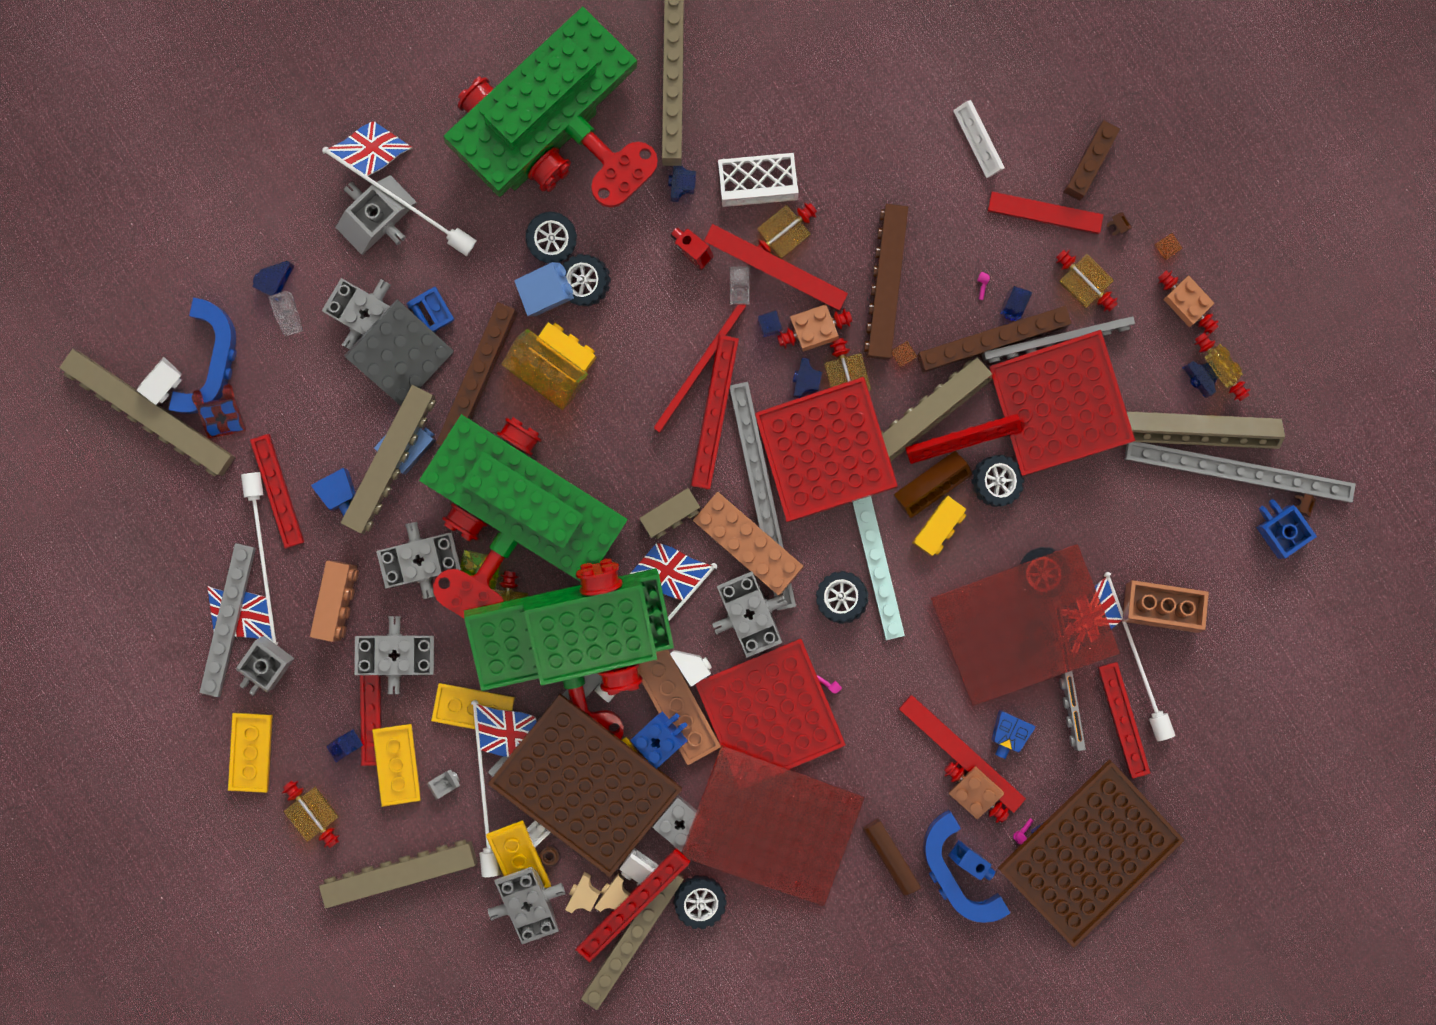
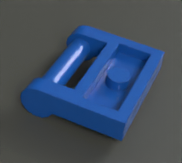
M436 287L429 289L406 303L408 308L412 309L414 315L434 333L455 321ZM422 302L435 323L432 326L428 324L418 306Z

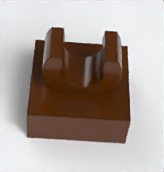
M1123 212L1113 216V221L1107 223V227L1113 224L1117 227L1112 235H1117L1120 232L1122 234L1132 229Z
M1305 494L1303 498L1301 495H1295L1297 500H1301V504L1295 507L1303 516L1310 517L1316 502L1314 496Z

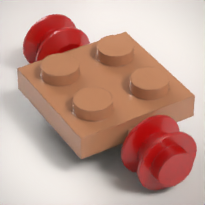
M1167 270L1158 277L1160 281L1157 284L1163 283L1165 285L1163 290H1172L1163 300L1189 327L1199 319L1198 327L1203 326L1205 329L1204 333L1208 332L1211 334L1217 329L1219 320L1213 321L1211 319L1213 314H1205L1214 302L1188 275L1182 282L1176 284L1178 277L1173 278L1171 276L1172 270L1170 272Z
M825 304L790 316L795 331L787 328L786 333L779 331L780 335H777V340L780 347L784 346L786 349L787 344L794 346L795 339H798L804 352L838 340L839 335L835 326L842 330V326L845 324L850 327V323L853 322L849 311L846 312L843 309L842 314L835 312L833 318H831Z
M950 762L944 769L946 772L944 776L950 775L952 777L951 782L958 781V783L949 791V794L976 819L980 818L989 809V817L995 816L996 823L999 821L1001 823L1004 822L1009 816V808L1003 809L1002 802L996 803L1004 795V792L976 766L964 776L965 768L959 769L957 767L958 762Z

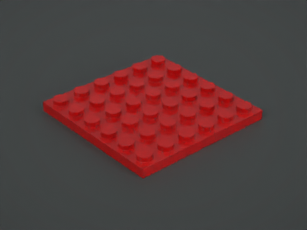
M1102 330L989 366L1004 417L1018 414L1022 431L1010 434V438L1022 476L1136 442Z
M864 377L755 413L787 522L898 487Z
M801 638L704 678L695 684L739 790L846 746Z

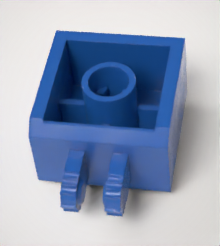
M1271 499L1269 505L1275 512L1273 516L1264 506L1259 508L1266 521L1256 528L1278 559H1286L1317 537L1294 505H1288L1281 509L1278 503Z
M662 711L630 740L656 769L688 741L681 733L688 724L684 722L678 728L673 724L680 717L678 713L669 719Z

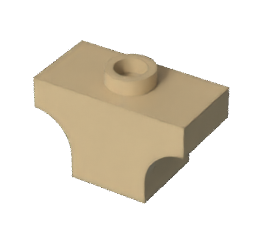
M584 872L579 884L573 885L569 893L572 897L565 909L566 911L573 913L574 910L583 908L591 912L600 894V890L592 886L590 874Z
M618 873L610 885L608 883L605 884L600 892L603 895L594 908L600 912L606 908L615 909L630 894L623 886L624 876Z

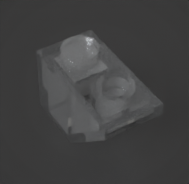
M749 266L730 267V305H750Z
M285 291L268 296L274 316L284 336L303 331L293 295Z

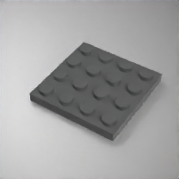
M396 299L344 356L401 406L411 386L414 385L420 388L454 351Z

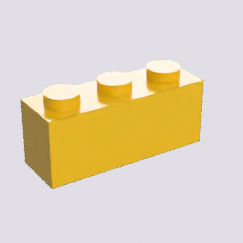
M548 322L535 342L584 376L596 359L595 351L587 345L583 347L578 344L579 339L572 334H569V336L562 332L564 329L558 324L554 323L552 325Z
M945 496L912 543L930 556L938 555L944 547L942 543L945 538L949 540L955 532L953 527L956 523L960 524L965 518L966 514L964 512L966 508L951 497Z

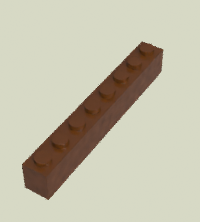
M886 204L884 209L880 210L879 220L882 221V228H878L877 239H880V247L876 246L875 258H878L877 266L874 265L873 277H876V281L871 286L870 294L874 298L873 303L869 304L868 314L871 315V322H867L866 327L869 341H865L864 352L867 353V358L891 359L909 206Z
M497 302L436 441L437 444L442 445L461 414L470 420L472 419L518 314L515 309Z
M1063 306L921 351L917 354L922 373L981 355L986 351L1003 348L1066 328L1072 323L1067 307Z

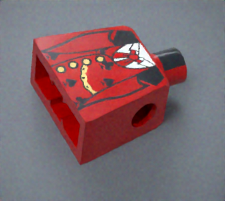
M676 228L671 233L677 249L700 270L714 257L710 246L689 229L682 232L679 228Z

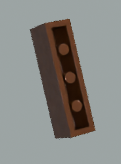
M1104 120L1101 122L1065 187L1064 193L1079 201L1085 196L1120 128Z

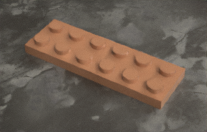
M719 492L712 497L693 519L699 527L747 569L752 571L755 576L778 596L782 594L804 568L800 562Z
M667 649L656 652L657 660L640 663L638 672L643 677L642 683L658 713L660 714L663 711L669 719L678 713L680 715L679 719L673 722L677 728L684 722L688 724L681 731L688 741L679 749L688 766L717 750L721 745Z

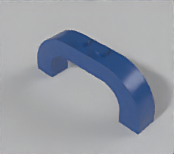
M193 297L189 316L197 320L207 321L212 325L215 331V344L204 386L199 391L191 394L172 392L169 410L184 414L200 413L201 405L211 404V406H214L221 399L226 390L228 380L232 377L231 365L232 361L236 358V331L230 317L220 307L211 302Z
M947 810L933 820L924 837L923 850L926 862L931 870L929 872L931 879L934 883H939L941 889L938 891L943 899L948 898L955 910L965 918L982 923L994 922L1010 914V911L998 893L984 901H972L966 898L942 857L943 843L950 835L961 829L951 811Z

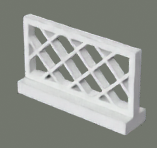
M794 153L718 160L722 207L798 200ZM790 159L791 165L786 170L779 165L782 160ZM763 161H769L773 164L768 171L760 167ZM744 163H750L754 166L749 173L741 168ZM723 165H732L735 169L728 175L723 171ZM775 167L783 172L778 180L770 174ZM756 169L764 174L759 182L751 176ZM737 171L745 175V178L740 183L732 178ZM787 175L792 179L793 185L785 186L780 181ZM767 177L775 182L772 187L767 188L761 183ZM747 179L756 184L752 189H746L742 186ZM729 180L737 186L733 191H725V185Z

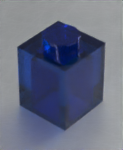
M777 311L758 316L757 320L763 337L782 331Z

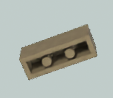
M689 488L639 519L650 537L659 539L666 534L665 530L672 526L675 529L683 524L682 519L687 516L691 519L699 514L700 506Z

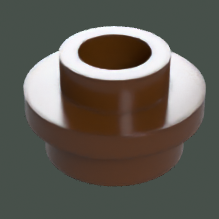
M546 847L540 853V860L545 866H553L559 860V853L553 847ZM551 853L553 855V859H547L546 854Z

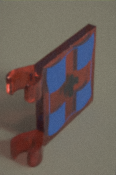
M231 384L223 386L222 393L225 397L224 399L209 402L203 401L200 390L193 391L192 401L196 405L208 439L246 431Z

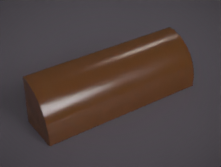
M954 451L893 495L911 519L972 476V472L968 463L957 451Z
M877 818L864 826L862 829L901 893L908 895L921 889L880 819Z

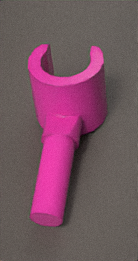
M981 272L977 279L978 282L982 283L979 295L980 300L984 299L985 288L990 280V276L984 272Z
M817 675L819 682L824 684L832 693L836 694L842 689L836 681L830 684Z
M1029 818L1021 830L1014 833L1013 838L1017 844H1022L1027 839L1024 833L1033 823L1031 818Z

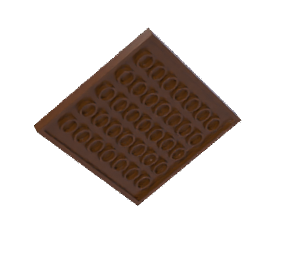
M561 693L488 782L489 786L609 877L612 876L682 791V787L658 768L656 769L648 760Z
M1108 760L1028 837L998 869L1066 941L1075 948L1185 840L1111 760Z

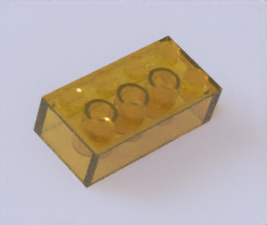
M526 329L516 337L501 364L561 410L573 401L589 375L529 329Z

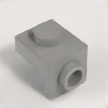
M450 769L426 784L437 800L459 787L460 780L458 775Z

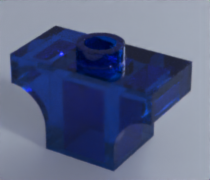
M683 165L673 166V175H669L668 186H671V202H679L680 197L684 194H695L696 171L686 170Z
M802 357L799 371L794 372L792 382H795L796 385L793 397L801 398V395L807 391L818 392L822 372L814 370L810 366V359Z
M1212 359L1202 365L1192 361L1182 367L1191 378L1190 383L1196 389L1198 388L1205 398L1217 392L1215 382L1223 374Z
M352 729L326 747L335 762H338L361 748L363 744L354 729Z

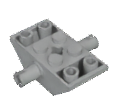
M391 175L377 181L378 184L414 207L417 204ZM353 182L349 183L348 185L353 191L347 186L344 188V191L354 202L344 211L335 228L361 255L368 251L384 234H387L396 245L401 244L397 236L402 241L405 240L406 236L395 227V224L410 209L373 184L362 193ZM372 212H377V215L373 216Z
M340 279L322 312L349 327L350 332L342 343L344 347L350 350L359 340L360 336L362 337L390 307L382 300L389 287H391L389 283L380 279L374 292L368 294L348 281ZM368 312L370 314L369 318H364V314Z
M412 522L411 524H405L409 537L408 543L376 552L385 589L418 582L421 586L423 599L435 597L431 583L432 578L437 577L445 570H461L452 532L423 539L420 537L418 523ZM419 556L421 558H424V561L421 562V566L419 563H417V559Z
M752 571L717 586L728 612V617L712 623L713 628L722 626L715 629L716 634L730 628L735 629L746 657L783 643L771 614L773 610L788 605L786 600L778 602L785 599L783 593L772 599H765ZM747 609L755 612L753 619L745 616Z
M388 616L389 634L355 636L354 675H386L388 677L387 694H393V686H395V694H400V677L402 675H433L434 636L400 634L401 616H395V624L394 616ZM392 650H396L400 654L399 657H396V660H392V657L388 656L392 653Z
M533 867L495 880L504 904L488 908L491 921L505 915L510 916L522 944L559 932L550 899L565 895L562 883L545 888L538 872Z

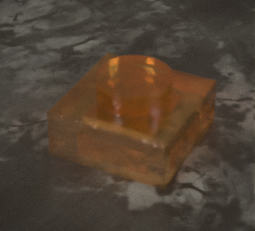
M1173 233L1154 244L1165 260L1183 249Z
M908 341L892 350V355L900 368L917 358Z

